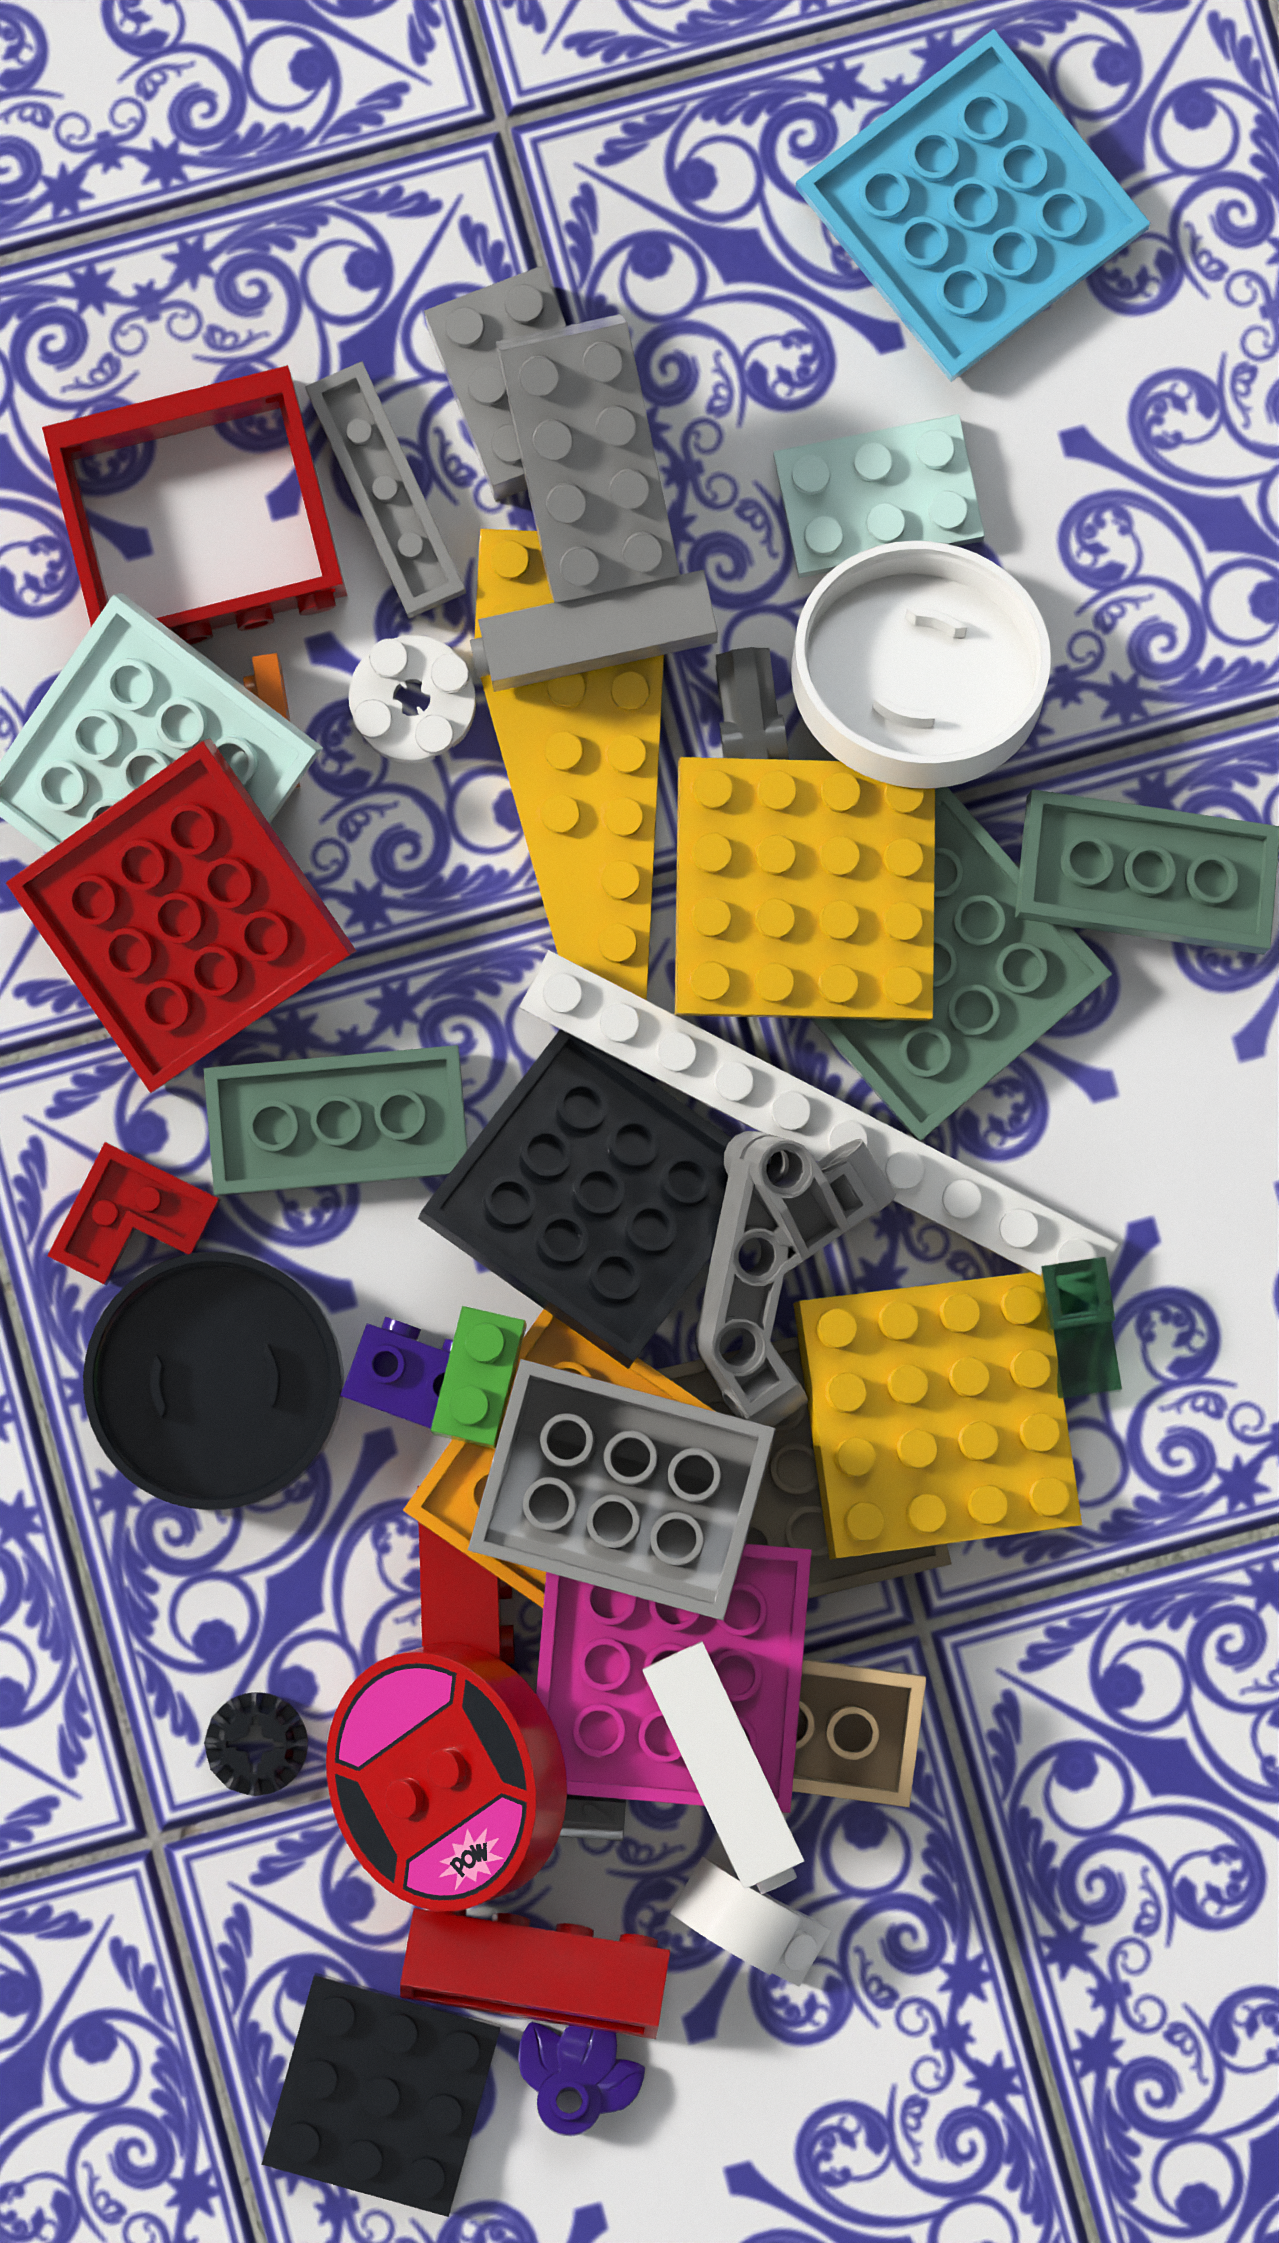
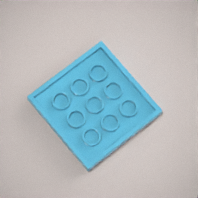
M994 29L798 179L795 187L950 382L954 381L1141 236L1150 226L1149 220Z

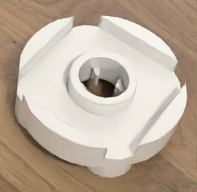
M403 635L394 639L379 641L372 647L370 653L360 661L350 682L349 707L358 732L375 752L396 762L420 764L435 759V756L444 754L452 746L454 748L464 739L475 716L476 692L466 663L449 646L427 636ZM408 683L421 684L422 694L431 697L430 704L424 712L420 707H417L419 715L416 716L403 714V704L395 700L397 691L401 687L407 690L406 684Z

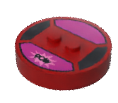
M436 1643L419 1647L380 1660L367 1668L349 1686L336 1709L329 1731L326 1753L327 1783L333 1812L343 1837L356 1859L371 1877L387 1891L403 1901L424 1909L458 1911L477 1906L517 1890L530 1881L545 1865L558 1841L566 1811L567 1779L564 1757L556 1730L545 1707L528 1683L505 1662L488 1652L464 1644Z

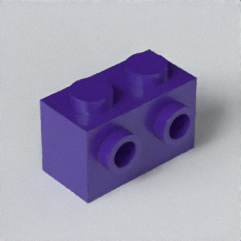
M389 1317L384 1318L381 1328L367 1323L340 1396L431 1429L453 1340L445 1338L440 1350L418 1342L421 1329Z

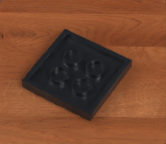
M315 1973L261 2165L449 2217L502 2025Z

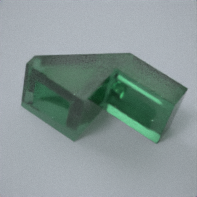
M1099 1257L1041 1266L1048 1334H1054L1058 1356V1398L1066 1400L1120 1392L1122 1386L1112 1325L1116 1319L1106 1258Z

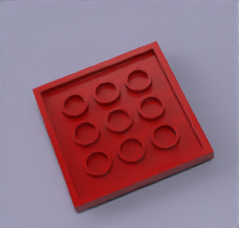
M211 738L200 742L5 882L150 1093L169 1082L357 951Z

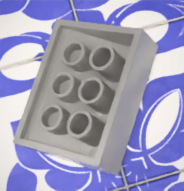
M520 1359L468 1551L724 1621L770 1458L776 1429Z

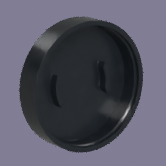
M198 1252L168 1259L139 1274L122 1288L103 1311L94 1328L85 1356L83 1372L85 1407L91 1428L106 1456L129 1481L143 1491L163 1501L187 1508L227 1510L245 1507L264 1501L290 1487L315 1464L325 1450L337 1425L343 1397L340 1396L344 1387L342 1355L337 1337L321 1307L299 1283L267 1263L235 1253Z

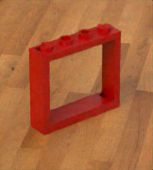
M288 365L42 427L91 627L109 602L74 460L279 408L281 409L322 576L155 619L189 645H195L213 638V629L237 624L239 631L254 630L274 623L273 614L297 608L300 615L318 614L336 606V598L348 596L298 396Z

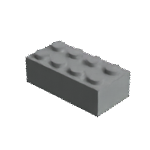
M622 314L497 341L496 346L547 581L554 603L680 576L628 323Z

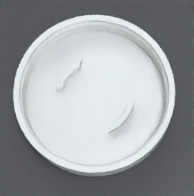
M931 541L894 542L864 550L848 558L830 571L815 587L806 601L797 626L791 666L792 686L798 709L813 736L829 753L849 768L864 776L895 786L909 788L948 787L977 779L993 771L1012 757L1025 743L1034 729L1041 712L1050 676L1051 646L1043 617L1028 592L1008 572L992 561L972 551L945 543Z

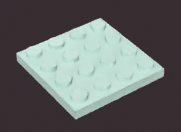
M121 592L111 597L1 759L0 817L45 852H49L200 742L211 738L270 824L323 747Z

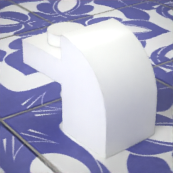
M703 1856L670 1912L686 1925L738 1958L769 1975L773 1973L800 1987L831 1933L830 1929L811 1917L774 1899L767 1893L761 1894L757 1886L753 1885L743 1889L737 1874Z

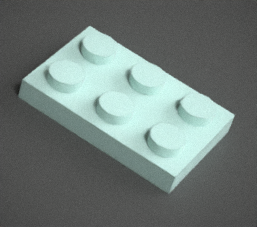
M959 414L773 452L798 578L830 572L837 565L864 550L894 542L931 541L961 546L984 541L985 534Z

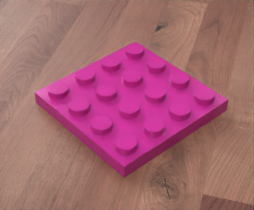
M745 1544L724 1621L546 1572L536 1695L545 1707L561 1745L566 1770L567 1794L705 1806L642 1671L643 1668L703 1641L783 1813H791L812 1549Z

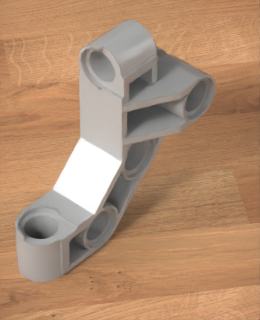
M759 1131L740 1133L727 1145L724 1152V1167L728 1175V1181L695 1334V1347L703 1364L721 1390L727 1406L736 1418L773 1427L808 1403V1398L801 1384L770 1342L784 1274L859 1222L881 1211L896 1196L895 1191L862 1139H855L836 1148L818 1163L804 1145ZM771 1157V1165L766 1172L767 1163ZM756 1238L761 1246V1257L753 1268L744 1271L739 1263V1251L747 1240ZM739 1328L743 1336V1345L740 1352L735 1357L724 1360L720 1353L721 1339L727 1331Z

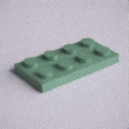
M1032 789L1026 799L1015 919L1264 955L1271 946L1279 852V826Z
M458 1045L204 1068L213 1188L216 1197L448 1176L468 1150Z

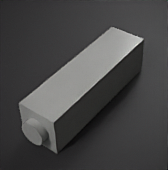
M699 570L559 603H550L478 619L482 637L471 639L470 645L477 676L490 675L494 692L714 644L717 643L718 630L704 570Z

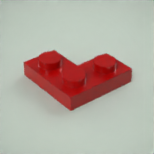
M104 1142L47 1256L107 1286L135 1229L186 1254L195 1253L221 1199Z

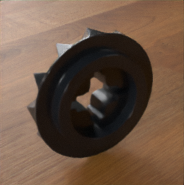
M251 1692L230 1699L212 1716L204 1746L210 1770L228 1789L246 1795L261 1796L281 1790L298 1775L307 1756L308 1737L302 1718L288 1702L272 1694ZM254 1716H259L258 1726L262 1727L263 1737L273 1739V1742H284V1747H275L273 1751L269 1750L262 1754L257 1772H253V1762H250L248 1751L238 1750V1747H229V1741H238L239 1738L249 1736L251 1726L254 1725Z

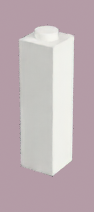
M703 1641L643 1668L642 1671L743 1889L757 1884L760 1893L764 1894L797 1878L793 1866L804 1862V1859Z

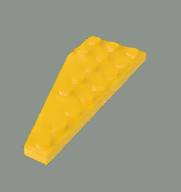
M480 529L474 639L482 637L478 619L554 603L549 590L537 531ZM664 655L494 692L490 675L480 677L557 954L647 1000Z

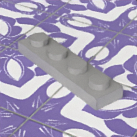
M363 361L305 386L308 397L408 618L410 619L466 594L462 580Z

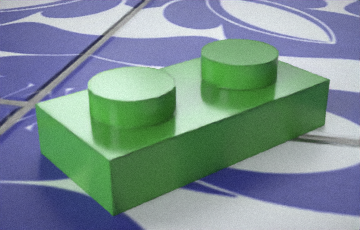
M462 1306L431 1427L433 1435L496 1449L527 1327L525 1320Z

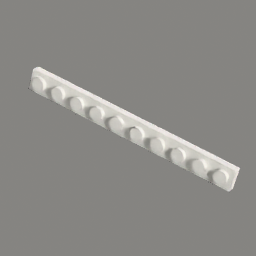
M548 950L519 1006L520 1009L759 1132L789 1139L804 1145L817 1162L836 1148L855 1139H862L896 1193L892 1201L1022 1268L1046 1278V1280L1089 1301L1118 1243L550 950Z

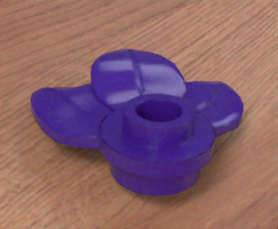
M531 2022L528 2024L522 2034L519 2045L518 2063L520 2074L526 2083L538 2093V2114L543 2124L549 2130L561 2136L583 2134L596 2123L600 2114L624 2110L638 2096L644 2079L645 2067L634 2061L616 2059V2033L569 2025L560 2037L539 2023ZM565 2091H573L581 2097V2107L573 2113L563 2112L557 2105L559 2095Z

